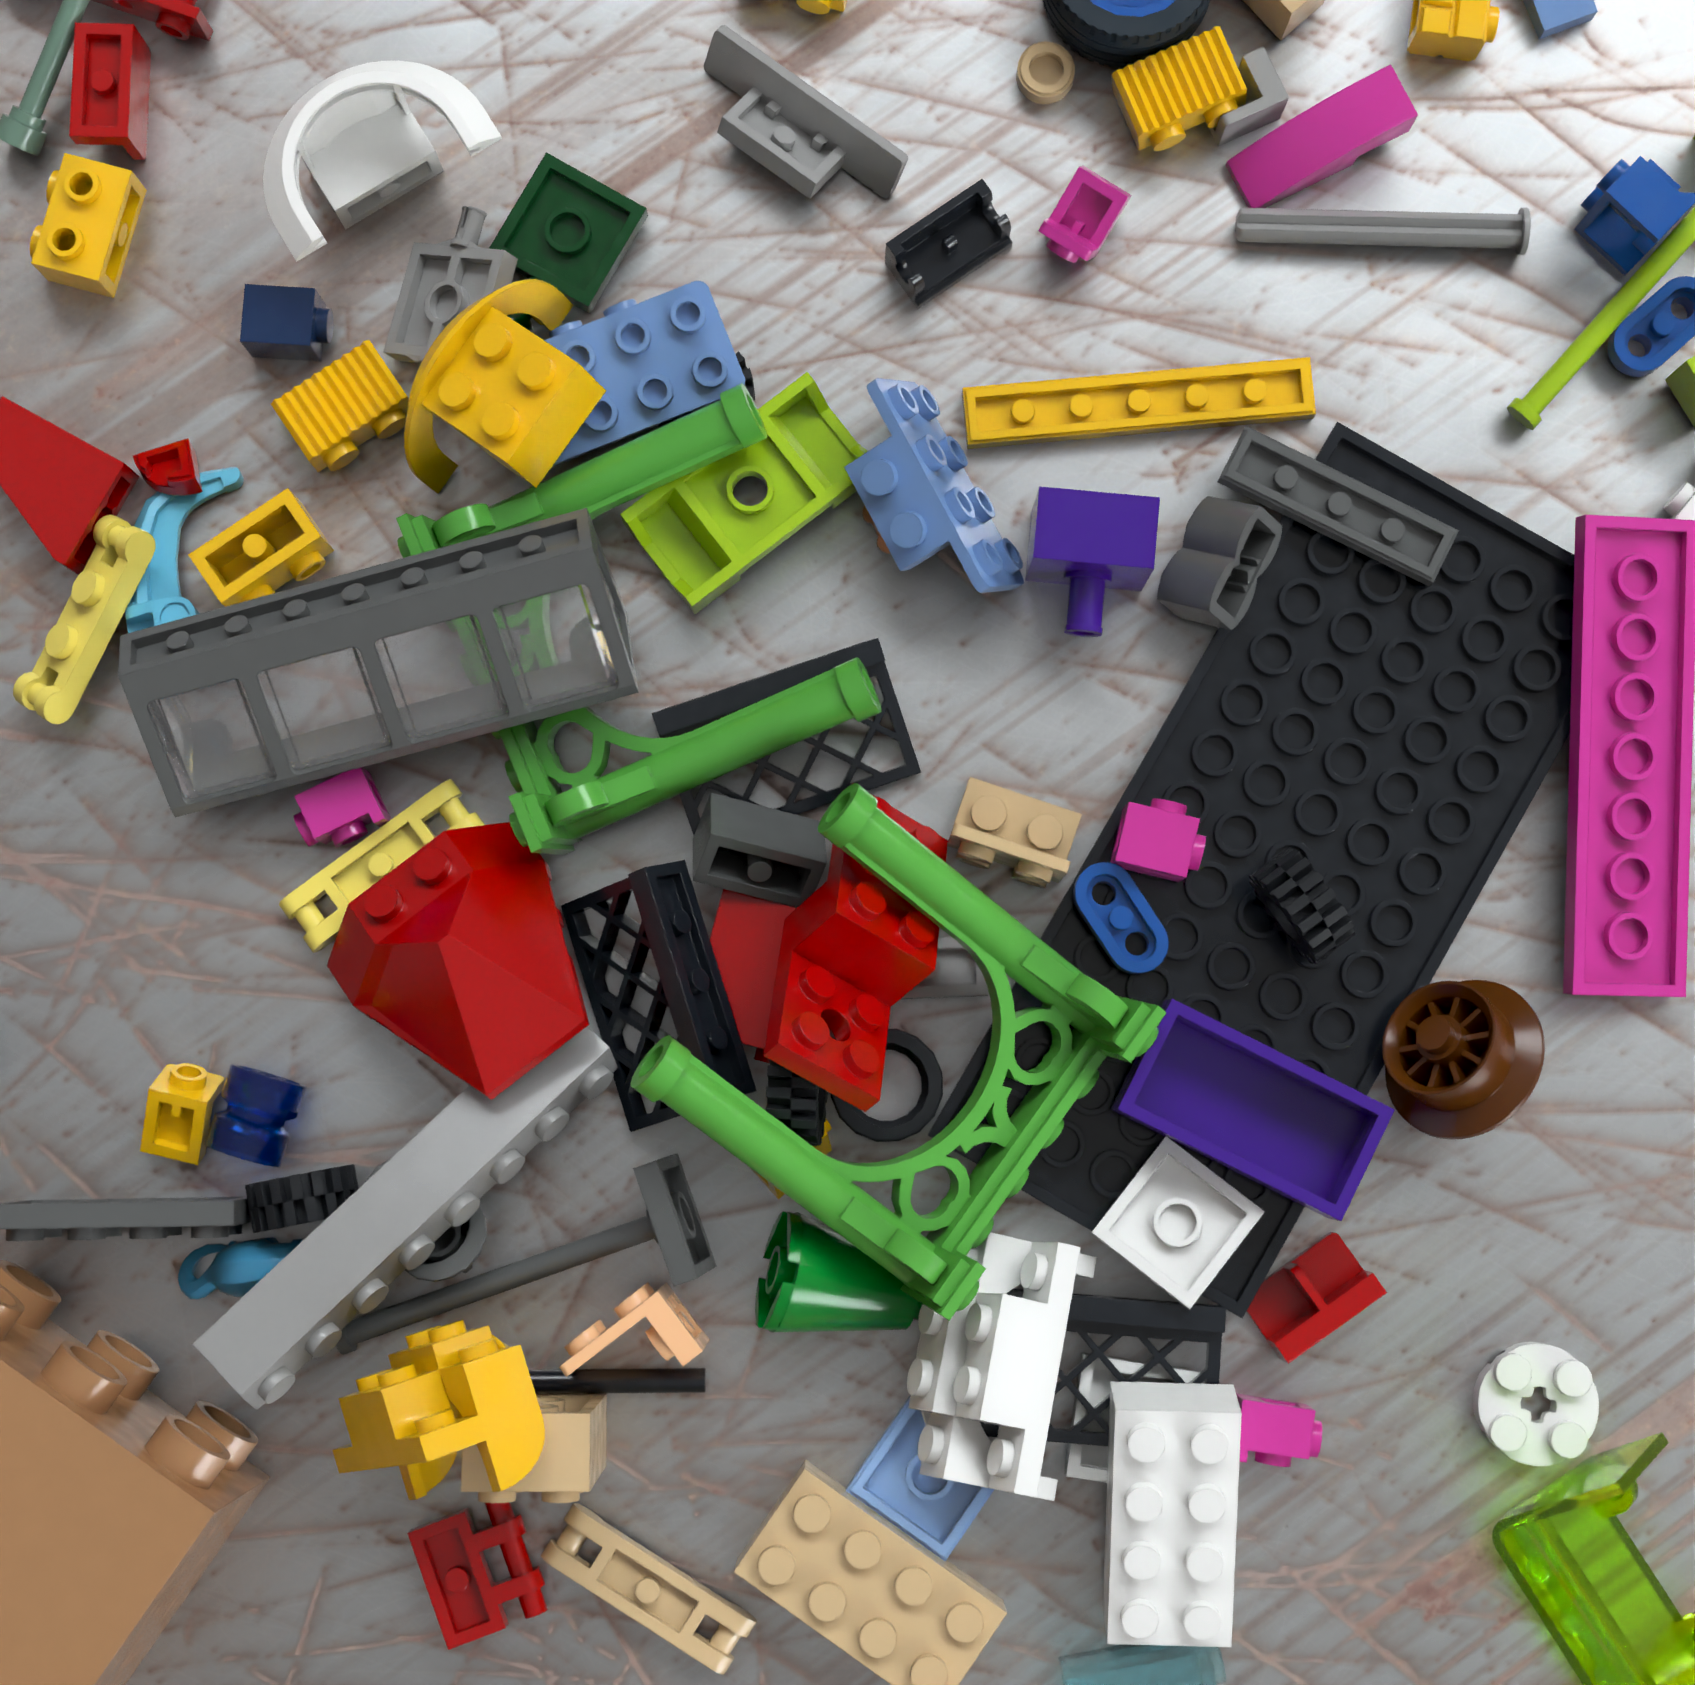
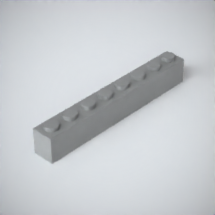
M587 1026L494 1099L490 1100L471 1086H468L192 1344L230 1386L256 1410L265 1402L269 1404L281 1398L294 1384V1375L312 1357L317 1359L331 1351L342 1337L341 1330L359 1313L366 1314L375 1309L388 1294V1285L405 1269L413 1270L420 1266L435 1248L434 1242L451 1226L458 1227L468 1221L479 1208V1199L496 1183L504 1184L512 1179L524 1165L525 1156L541 1140L547 1142L555 1138L567 1125L570 1118L569 1114L586 1098L592 1100L605 1091L613 1079V1072L618 1068L610 1047Z

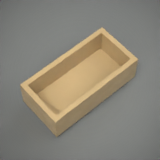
M807 1460L801 1465L739 1555L734 1568V1573L891 1685H959L1007 1615L1003 1599L948 1560H942L848 1493L843 1485Z

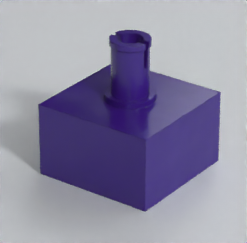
M1039 486L1031 512L1025 581L1069 585L1067 624L1065 625L1064 633L1080 637L1102 636L1103 628H1101L1105 588L1142 591L1155 565L1160 497Z

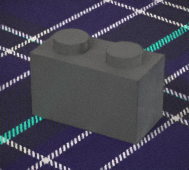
M710 792L693 837V881L798 907L816 891L827 864L825 837L818 832L820 821Z

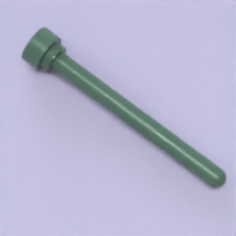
M90 0L62 1L19 107L13 105L9 115L3 113L1 116L0 139L39 156L48 135L43 131L46 120L41 117L74 40L75 23H81Z

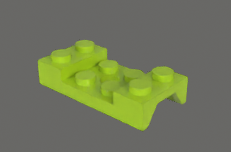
M808 372L758 409L766 429V439L648 492L620 513L626 528L694 615L741 580L740 575L819 514L830 506L834 509L857 491L844 467L868 452V450L857 443L830 409L815 380ZM745 477H757L766 484L768 488L767 495L761 503L754 506H746L735 499L733 495L734 487L738 481Z

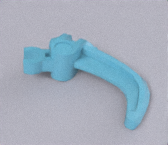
M237 467L199 473L203 491L201 493L178 496L157 491L145 501L134 526L143 529L153 536L156 549L125 610L128 633L200 614L188 599L181 596L178 573L181 528L186 518L199 505L225 492L235 491L243 485L244 477Z

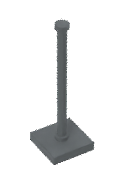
M678 1153L633 1168L647 1208L646 1216L353 1319L341 1330L342 1337L336 1344V1348L342 1355L357 1350L358 1343L653 1239L660 1246L673 1287L699 1278L717 1265Z

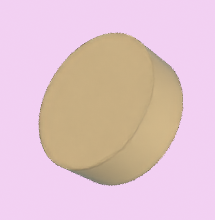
M1044 41L1029 46L1022 53L1018 61L1016 81L1019 90L1027 99L1037 104H1052L1060 101L1068 94L1073 83L1075 74L1073 58L1064 47L1054 42Z

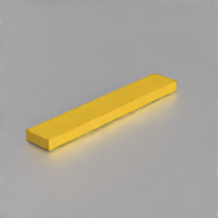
M1310 357L962 388L967 449L1313 419L1316 415Z

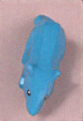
M267 1237L243 1242L233 1240L228 1245L206 1244L192 1251L184 1259L178 1274L180 1289L189 1299L195 1300L206 1297L216 1289L228 1296L242 1298L305 1238L293 1239L291 1243H279L275 1237ZM217 1253L208 1269L197 1279L193 1273L200 1260L208 1254Z

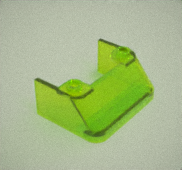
M1662 1432L1590 1456L1511 1508L1493 1528L1492 1539L1497 1552L1583 1685H1695V1612L1680 1615L1616 1516L1626 1512L1634 1504L1638 1497L1636 1479L1669 1443Z

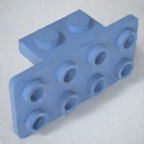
M693 281L638 304L635 299L625 300L603 311L605 317L584 325L581 320L569 322L549 332L550 338L544 341L578 362L606 390L552 467L721 400V392L741 383L745 385L744 374L706 283Z
M876 378L867 384L868 393L892 436L844 468L899 570H910L951 544L971 583L978 592L1014 590L1024 584V579L1020 572V569L1023 568L1021 556L1012 542L1007 538L1002 539L992 521V518L995 517L994 507L981 488H974L964 469L968 464L966 455L958 442L953 437L946 436L936 418L940 415V409L931 392L925 386H918L912 381Z

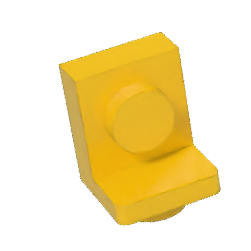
M167 1064L148 1089L140 1152L199 1165L206 1154L213 1102L223 1089L224 1077L209 1073L203 1067L196 1064Z

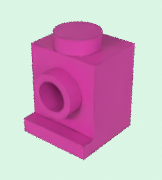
M363 767L343 772L294 796L301 812L293 815L294 821L302 838L309 847L319 842L326 845L332 841L335 847L345 846L368 834L365 825L373 822L375 825L382 827L392 819L370 772Z
M1236 1393L1242 1413L1240 1462L1247 1463L1248 1451H1255L1254 1461L1280 1467H1291L1292 1457L1308 1460L1310 1457H1318L1322 1443V1422L1315 1420L1316 1410L1304 1403Z

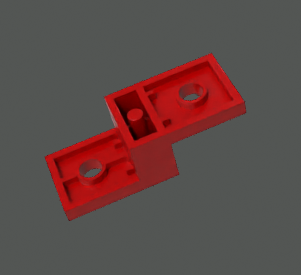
M874 796L878 801L876 807L946 862L947 839L938 835L932 828L918 823L895 809L884 799ZM832 844L827 881L784 919L763 1056L866 1112L879 1102L881 1097L891 1006L935 971L940 927L834 844ZM829 1029H830V1030L832 1031V1033L834 1034L835 1039H833V1038L830 1036V1031H829Z

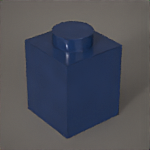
M245 284L240 342L250 355L255 358L322 362L323 343L330 344L332 341L334 319L332 309L326 308V304L317 290L304 287Z

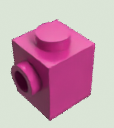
M1153 798L1151 806L1129 801L1122 810L1110 863L1119 865L1126 870L1180 882L1187 877L1188 869L1198 871L1201 864L1206 836L1197 834L1200 818L1186 815V805L1170 800Z

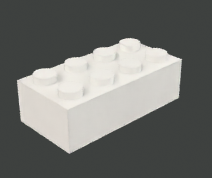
M1110 1381L1103 1615L1107 1644L1232 1647L1242 1416L1233 1384Z

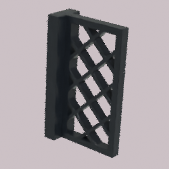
M873 638L652 713L660 738H668L696 730L835 668V666L856 657L863 663L869 677L876 676L883 696L881 703L882 712L876 714L873 721L869 719L861 721V723L869 726V729L854 758L824 744L830 729L820 732L817 740L812 737L803 740L813 745V748L799 777L767 762L770 757L768 755L754 761L758 766L743 796L713 781L702 784L695 799L691 790L680 794L693 836L700 821L697 808L708 787L730 798L760 805L749 798L764 768L795 783L785 805L774 808L795 815L832 803L843 790L853 783H858L868 791L921 773L878 638ZM886 710L888 711L894 732L879 725ZM876 730L898 741L905 765L880 772L861 762ZM820 749L851 764L841 785L828 791L805 781ZM857 768L872 774V776L851 782ZM801 787L816 793V795L795 801Z
M685 860L644 867L628 874V878L561 905L601 1039L610 1047L618 1066L613 1072V1078L630 1132L680 1116L660 1100L656 1101L653 1112L647 1114L641 1094L631 1087L632 1077L642 1059L655 1043L663 1037L670 1035L660 1028L667 1006L670 1009L678 1035L677 1039H675L690 1050L694 1057L744 1095L757 1091ZM632 891L642 919L641 924L625 914ZM592 908L606 918L600 940L591 935L585 910ZM620 928L636 939L629 961L613 950ZM649 948L652 951L660 977L659 982L642 971ZM608 965L624 975L617 997L609 992L605 980ZM637 986L654 996L647 1018L631 1007ZM626 1022L642 1033L635 1054L626 1048L622 1032Z
M1013 1288L1007 1295L1022 1298L1024 1289ZM1072 1293L1066 1331L1077 1332L1091 1348L1092 1352L1066 1375L1059 1368L1058 1377L1060 1380L1056 1384L1055 1395L1067 1386L1085 1407L1088 1414L1070 1429L1054 1428L1049 1423L1046 1441L1108 1446L1109 1426L1099 1414L1110 1405V1394L1093 1408L1071 1382L1097 1358L1104 1363L1119 1382H1137L1156 1364L1160 1363L1176 1383H1185L1164 1357L1183 1341L1207 1343L1205 1369L1189 1383L1201 1384L1205 1381L1204 1384H1219L1222 1333H1225L1226 1308L1220 1305L1195 1303L1189 1311L1182 1304L1174 1301ZM1087 1333L1110 1336L1097 1346ZM1122 1336L1137 1337L1153 1355L1127 1379L1123 1377L1104 1354ZM1148 1338L1168 1339L1171 1341L1158 1351ZM1095 1419L1105 1432L1082 1431V1429ZM980 1422L987 1437H997L999 1425Z

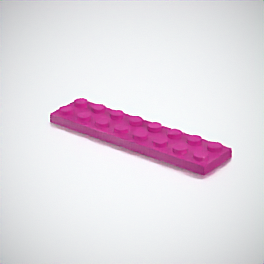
M1582 515L1576 517L1563 994L1686 997L1695 670V520Z

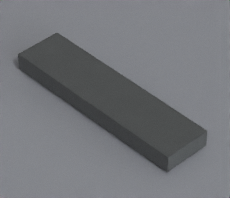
M1245 426L1217 481L1427 586L1434 583L1459 530L1248 426Z

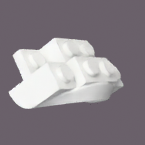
M990 1232L981 1245L973 1249L971 1248L966 1255L986 1268L978 1280L979 1289L971 1303L965 1309L956 1311L950 1321L922 1304L918 1319L921 1335L916 1359L912 1362L907 1377V1390L911 1395L908 1408L920 1410L926 1425L918 1441V1457L921 1461L919 1474L1050 1501L1055 1500L1058 1480L1043 1477L1040 1474L1075 1276L1093 1278L1097 1257L1081 1254V1247L1061 1242H1030ZM1019 1284L1024 1288L1022 1298L1007 1295L1008 1292ZM980 1422L999 1425L997 1438L992 1443L985 1434Z

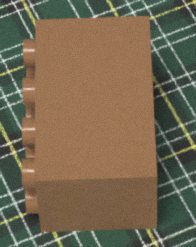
M0 1260V1685H126L267 1483L270 1476L246 1460L258 1443V1438L243 1422L224 1409L203 1400H198L188 1415L184 1416L147 1389L160 1371L158 1365L147 1354L127 1340L105 1330H98L86 1346L49 1319L61 1302L59 1294L32 1272L15 1263Z

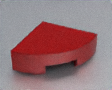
M189 438L133 455L134 462L143 479L154 490L178 496L203 492L196 452Z

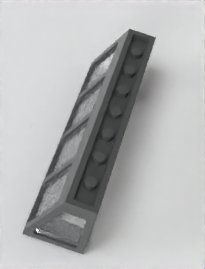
M587 508L120 635L118 677L169 807L175 817L208 810L238 800L267 794L290 786L323 779L353 769L382 763L416 752L438 748L446 744L639 693L627 612Z

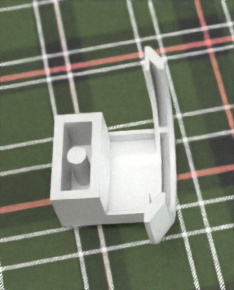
M399 60L377 61L354 66L328 77L311 88L292 106L280 122L269 145L264 164L263 189L270 218L296 262L327 244L310 216L301 195L299 184L300 159H303L309 172L346 230L444 171L435 149L411 113L403 94L420 99L440 112L454 128L471 157L502 139L483 106L466 86L445 72L428 65Z

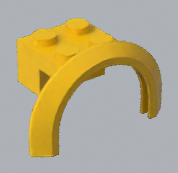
M537 279L520 280L503 286L460 312L442 330L426 353L415 376L409 396L404 432V449L406 460L413 474L436 493L441 491L458 465L447 457L436 443L433 432V414L475 442L496 461L537 488L605 394L606 390L578 362L508 317L511 314L525 313L529 314L538 324L544 325L549 331L559 327L574 305L556 287Z

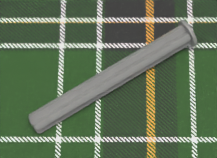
M1242 208L1238 211L1235 222V234L1240 242L1515 248L1517 255L1526 254L1531 229V218L1528 208H1520L1518 214Z

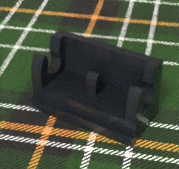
M983 179L886 243L885 264L917 309L1012 246L1013 242L1009 238L1011 232L1010 220L1006 214L1000 217L991 203L993 200L992 191Z

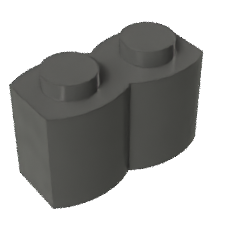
M1207 496L1197 506L1188 520L1183 547L1176 552L1162 573L1157 600L1179 618L1224 629H1234L1243 619L1252 602L1257 578L1267 569L1277 551L1282 534V525L1261 506Z

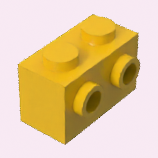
M64 153L60 169L52 172L47 184L46 198L49 205L43 225L39 224L35 227L30 240L31 264L48 281L111 298L115 297L147 192L133 171Z
M287 488L188 554V556L220 603L226 607L274 594L275 590L293 578L296 581H302L311 577L325 565L324 557L332 553L334 549L304 505Z

